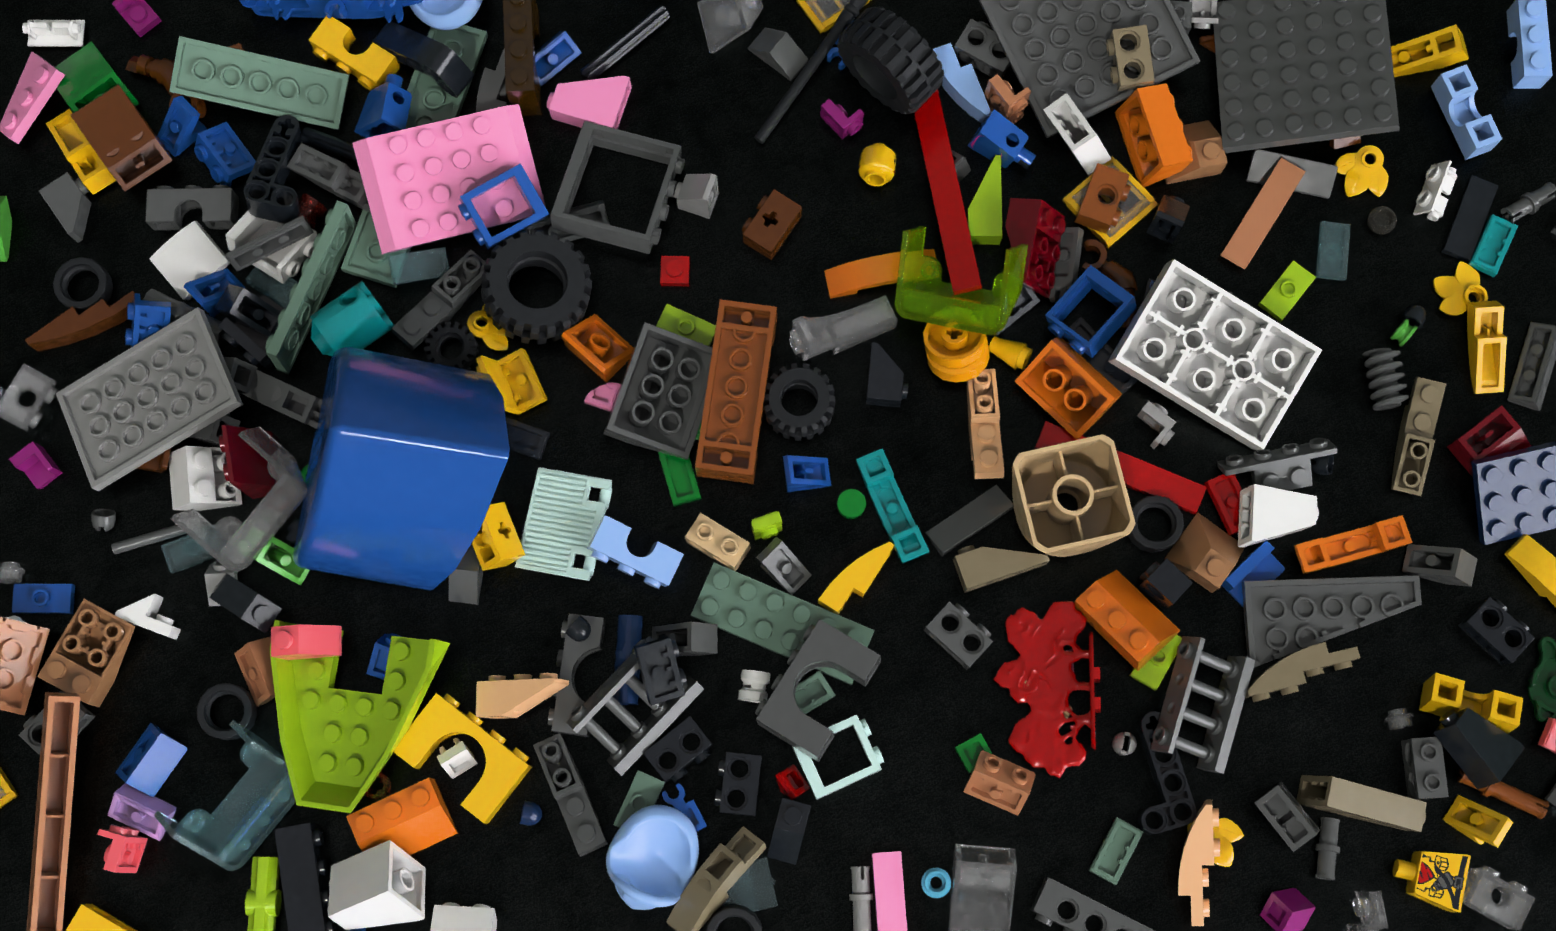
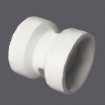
M742 670L741 680L743 681V688L739 690L738 700L761 703L763 699L767 700L768 694L765 689L766 685L770 682V673Z

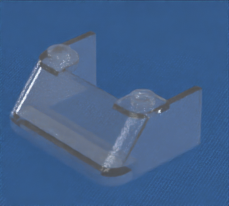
M260 426L241 431L238 436L268 461V472L277 482L244 523L236 517L227 516L220 519L213 526L194 508L174 514L171 518L175 524L226 569L234 572L247 568L305 499L307 493L305 481L294 456Z

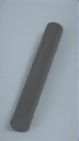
M194 519L112 543L111 548L116 555L198 531L200 526L198 520Z

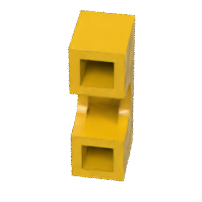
M326 15L309 38V42L314 49L313 54L324 62L330 60L335 63L336 69L341 73L354 75L358 78L357 81L370 91L384 84L388 74H396L400 69L396 56L373 42L362 54L355 55L349 53V49L356 38L350 27L334 17L328 18Z
M1439 673L1433 674L1423 683L1419 706L1421 711L1442 716L1450 710L1458 712L1465 708H1470L1507 734L1520 725L1524 698L1498 690H1493L1487 694L1472 693L1464 689L1465 681Z

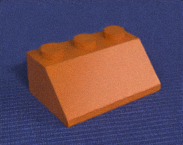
M1167 83L1137 88L1115 111L1137 181L1143 187L1180 173L1193 161L1192 149L1186 141L1183 123L1178 117L1174 97L1170 93Z
M1059 337L1052 339L1014 381L1076 440L1094 425L1122 395L1086 359L1073 350L1063 338L1060 339Z
M1118 570L1096 580L1075 600V609L1080 611L1087 618V622L1137 671L1180 632V629Z
M432 778L424 779L346 816L362 852L391 840L411 856L458 834L435 779Z

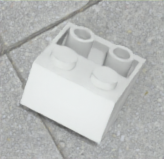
M184 446L170 453L169 470L173 510L202 511L242 505L241 490L225 479L223 464H226L227 461L226 454L221 451V448Z

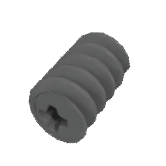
M1378 348L1363 353L1364 357L1369 358L1364 362L1366 368L1371 369L1366 373L1367 378L1373 380L1368 384L1369 389L1376 391L1370 397L1372 401L1378 402L1373 405V410L1393 409L1402 405L1401 402L1409 399V395L1399 393V391L1407 387V384L1397 382L1398 379L1405 376V373L1395 371L1403 363L1401 361H1393L1394 357L1401 354L1400 350Z

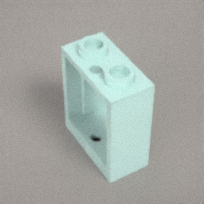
M854 715L828 728L835 734L853 726L871 766L824 787L812 758L793 747L816 800L882 770L880 764L884 760L877 746L872 748L867 738L872 734L865 719L859 720L858 716Z

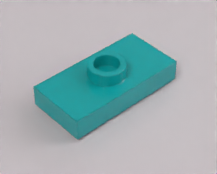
M1494 214L1490 215L1468 264L1476 270L1495 277L1518 225Z

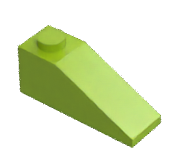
M995 155L966 214L972 245H1000L1002 239L1001 155Z

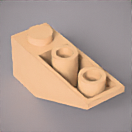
M540 673V679H532L530 674H515L514 680H506V676L502 675L488 676V681H477L476 717L487 719L518 718L568 686L569 680L558 679L557 673Z

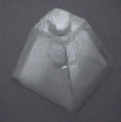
M762 0L699 1L697 5L709 53L714 54L750 30L763 9Z

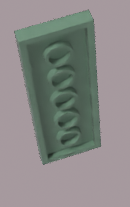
M179 36L169 92L279 117L291 115L301 122L339 130L350 74Z
M338 200L334 208H331L326 215V225L322 234L319 233L314 240V251L310 259L307 258L303 263L302 276L299 283H295L290 291L291 300L287 308L282 309L279 314L278 327L275 333L271 334L266 342V353L276 369L288 375L312 326L310 316L320 309L357 226L348 204Z
M715 562L691 613V617L705 623L717 624V628L787 658L790 657L795 649H801L805 643L803 636L811 624L815 626L819 619L867 648L875 631ZM828 667L815 669L850 685L853 684L854 680L836 669Z

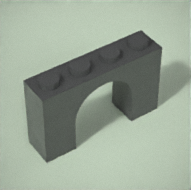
M820 619L815 626L811 624L803 636L805 643L800 650L795 649L787 661L789 668L784 675L779 674L771 687L774 691L768 700L763 699L755 712L758 715L756 721L759 726L818 762L833 740L834 733L800 710L795 701V692L799 681L805 674L814 669L828 667L844 673L866 687L881 663V656Z

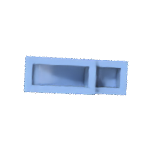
M951 43L934 48L937 59L941 61L942 70H944L943 88L963 110L980 123H983L990 115L991 110L972 64L961 67Z

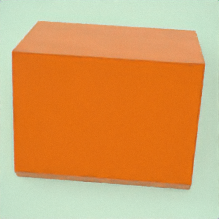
M596 314L569 328L561 335L565 346L606 383L630 359L633 347Z

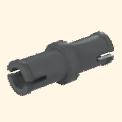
M1547 182L1531 193L1526 192L1522 194L1519 200L1501 209V214L1507 212L1502 218L1514 223L1527 214L1536 213L1542 205L1556 199L1555 185Z
M1321 817L1319 844H1316L1315 850L1318 851L1315 878L1335 880L1336 856L1340 854V847L1337 846L1340 820Z

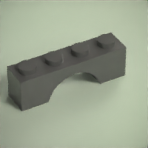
M569 613L568 621L563 620L561 638H565L564 649H559L556 663L557 667H561L559 679L569 680V685L552 695L556 696L555 708H550L548 725L552 726L551 731L554 733L590 737V732L584 727L576 733L566 722L570 719L569 715L576 706L585 703L576 691L575 673L585 657L602 650L606 620L602 617L581 615L590 624L591 633L588 639L578 642L565 634L567 629L580 616Z

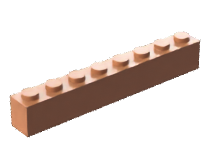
M45 692L26 931H62L81 698L77 693Z

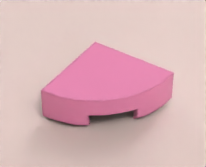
M609 382L591 390L584 402L611 412L620 384Z

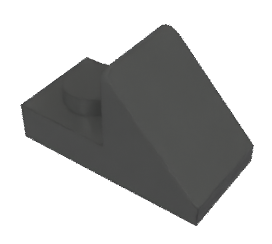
M775 537L756 557L761 563V568L790 595H793L812 576L778 537Z

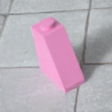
M617 76L557 84L555 92H551L547 100V108H549L551 118L582 128L584 121L618 129L632 89L630 77Z

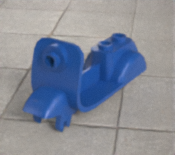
M240 0L243 6L252 8L255 14L275 17L276 20L279 17H283L284 20L290 17L325 18L326 15L328 18L334 17L338 19H373L385 16L388 23L393 20L394 15H396L398 23L402 22L404 18L403 7L419 4L423 1Z

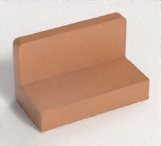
M271 637L248 642L234 653L256 707L268 703L275 697L270 658Z

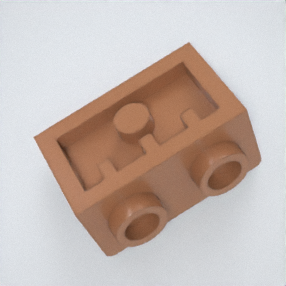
M997 74L989 79L984 95L991 112L995 109L1015 124L1024 116L1023 112L1029 104L1028 99L1031 90L1026 87L1014 95V90L1010 83L1006 80L1003 81Z
M982 750L963 792L1018 816L1030 795L1036 774Z

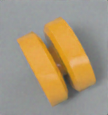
M952 308L935 314L927 322L923 332L928 365L936 376L949 382H964L977 377L986 368L990 358L986 326L979 315L971 310Z

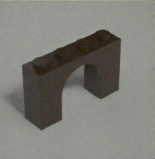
M503 0L506 94L510 105L519 104L522 116L542 115V89L537 76L534 52V38L540 37L539 10L536 0Z

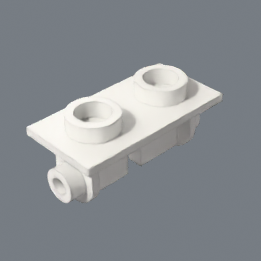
M28 20L22 25L23 33L28 34V47H83L85 20Z
M1449 160L1431 165L1426 173V180L1422 191L1416 199L1417 204L1413 215L1427 213V218L1431 221H1438L1443 216L1448 199L1442 196L1441 192L1445 195H1450L1457 179V170L1450 167L1452 161Z

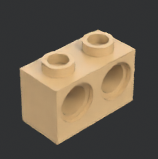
M701 512L685 536L688 544L734 571H737L751 549L748 541Z

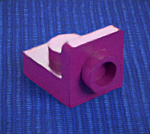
M115 0L112 3L140 38L162 21L145 0Z
M828 99L821 105L820 117L843 140L848 134L852 136L862 128L864 112L858 109L847 118L848 114L840 104L835 105Z

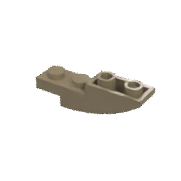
M1415 377L1409 403L1405 405L1393 465L1392 490L1417 496L1422 495L1435 443L1433 435L1446 383Z
M1326 642L1292 653L1275 662L1249 683L1245 698L1252 697L1253 702L1271 698L1269 693L1280 690L1281 695L1299 692L1298 686L1307 683L1304 672L1307 677L1324 674L1323 668L1334 666L1335 671L1353 667L1351 661L1360 659L1358 647L1329 653Z
M743 826L725 846L720 843L688 883L680 896V900L671 911L666 921L667 924L675 931H699L729 898L727 891L767 848L765 842Z

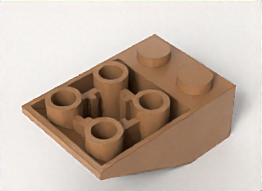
M83 599L37 677L66 693H77L81 697L80 700L88 705L100 707L115 682L135 626Z

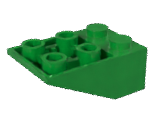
M92 41L55 67L65 74L57 90L73 112L117 84L120 85L135 107L140 104Z

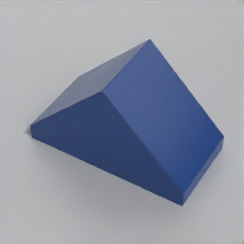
M228 268L187 282L184 285V288L213 318L219 313L214 308L228 284L245 287Z
M783 456L787 492L831 486L828 458Z

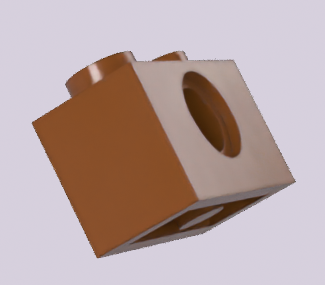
M1097 163L1075 223L1107 234L1110 226L1116 227L1122 212L1117 209L1120 200L1126 201L1131 188L1130 185L1126 184L1129 174ZM1105 195L1109 197L1111 203L1104 204L1100 202L1098 196Z

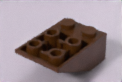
M119 84L70 115L124 191H127L172 161L169 151Z

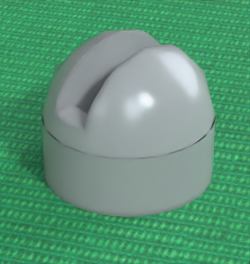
M1124 731L1114 736L1112 747L1117 754L1126 756L1135 751L1137 741L1133 734ZM1125 736L1129 737L1127 751L1122 750Z

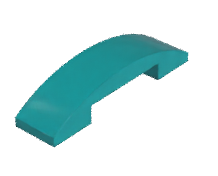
M883 449L856 459L875 509L891 543L895 545L894 549L902 564L929 553L920 529L915 524L896 483L893 470Z

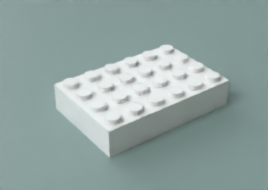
M1174 259L1164 265L1108 362L1249 448L1263 450L1322 349Z

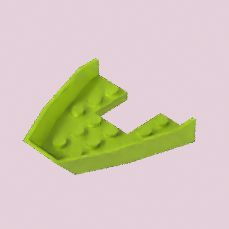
M275 620L273 627L297 624ZM391 636L382 694L334 688L339 656L284 660L271 657L270 643V658L280 742L297 806L351 813L408 731L450 643L436 639L424 640Z

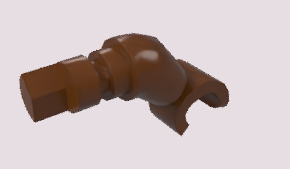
M144 54L140 55V57L133 56L128 61L125 70L148 77L151 76L158 83L164 85L171 96L169 108L173 98L183 96L200 113V118L206 115L207 108L203 99L169 92L175 61L167 58L162 60L154 59Z
M1092 239L1085 241L1083 245L1085 250L1097 253L1100 259L1094 264L1085 262L1081 272L1084 273L1092 265L1135 296V291L1138 289L1133 273L1113 260L1108 262L1106 260V248L1101 242ZM1137 309L1132 313V315L1123 323V325L1119 329L1128 328L1129 324L1131 323L1132 319L1137 313Z

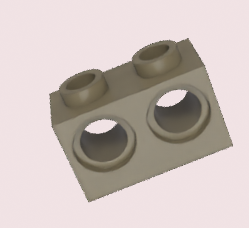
M1147 25L1112 30L1110 39H1106L1108 56H1113L1114 67H1110L1112 84H1117L1118 91L1152 86L1155 79ZM1130 39L1134 43L1135 48L1130 51L1124 50L1120 45V41ZM1126 67H1134L1137 69L1139 76L1135 79H1130L1125 75L1124 69Z

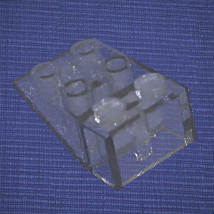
M955 844L949 931H1010L1017 872L1015 849Z

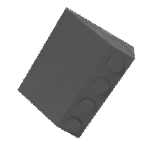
M644 322L638 334L603 434L632 445L688 460L702 421L713 348Z

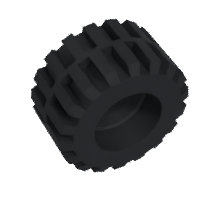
M797 363L791 364L789 369H786L784 366L779 369L777 375L774 373L770 377V382L766 384L763 405L764 414H766L768 424L773 426V430L777 434L779 432L783 433L784 438L795 437V441H801V437H807V440L812 439L814 434L818 433L820 435L824 431V427L829 426L835 410L834 388L832 384L830 385L827 375L822 376L820 374L821 370L817 367L812 370L809 368V364L804 363L803 367H797ZM804 389L813 394L816 399V407L806 415L795 416L783 408L782 399L791 390Z

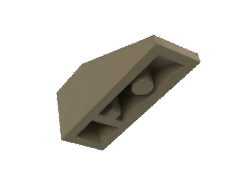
M974 545L959 549L957 551L959 555H956L953 559L964 593L1042 567L1050 561L1048 555L990 547L975 549Z

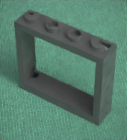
M584 121L550 214L552 229L650 254L653 244L658 245L660 240L661 220L666 221L669 205L667 201L669 197H674L677 181H674L676 174H681L684 168L685 159L681 158V146ZM593 145L668 164L645 234L569 214Z

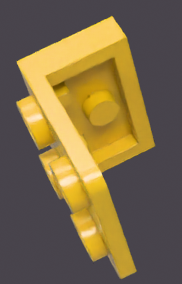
M520 348L498 361L483 355L476 358L478 363L476 367L477 372L490 374L503 396L505 411L520 415L548 400L525 349Z

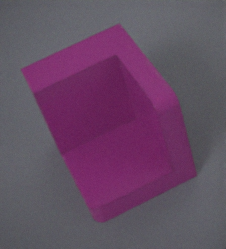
M33 441L9 459L15 468L23 471L39 490L63 473L46 450Z
M1296 888L1272 892L1260 916L1275 931H1302L1316 907Z

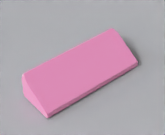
M901 851L871 853L877 931H907Z

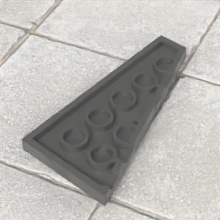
M1419 575L1242 582L1247 657L1256 660L1255 668L1309 646L1422 605Z

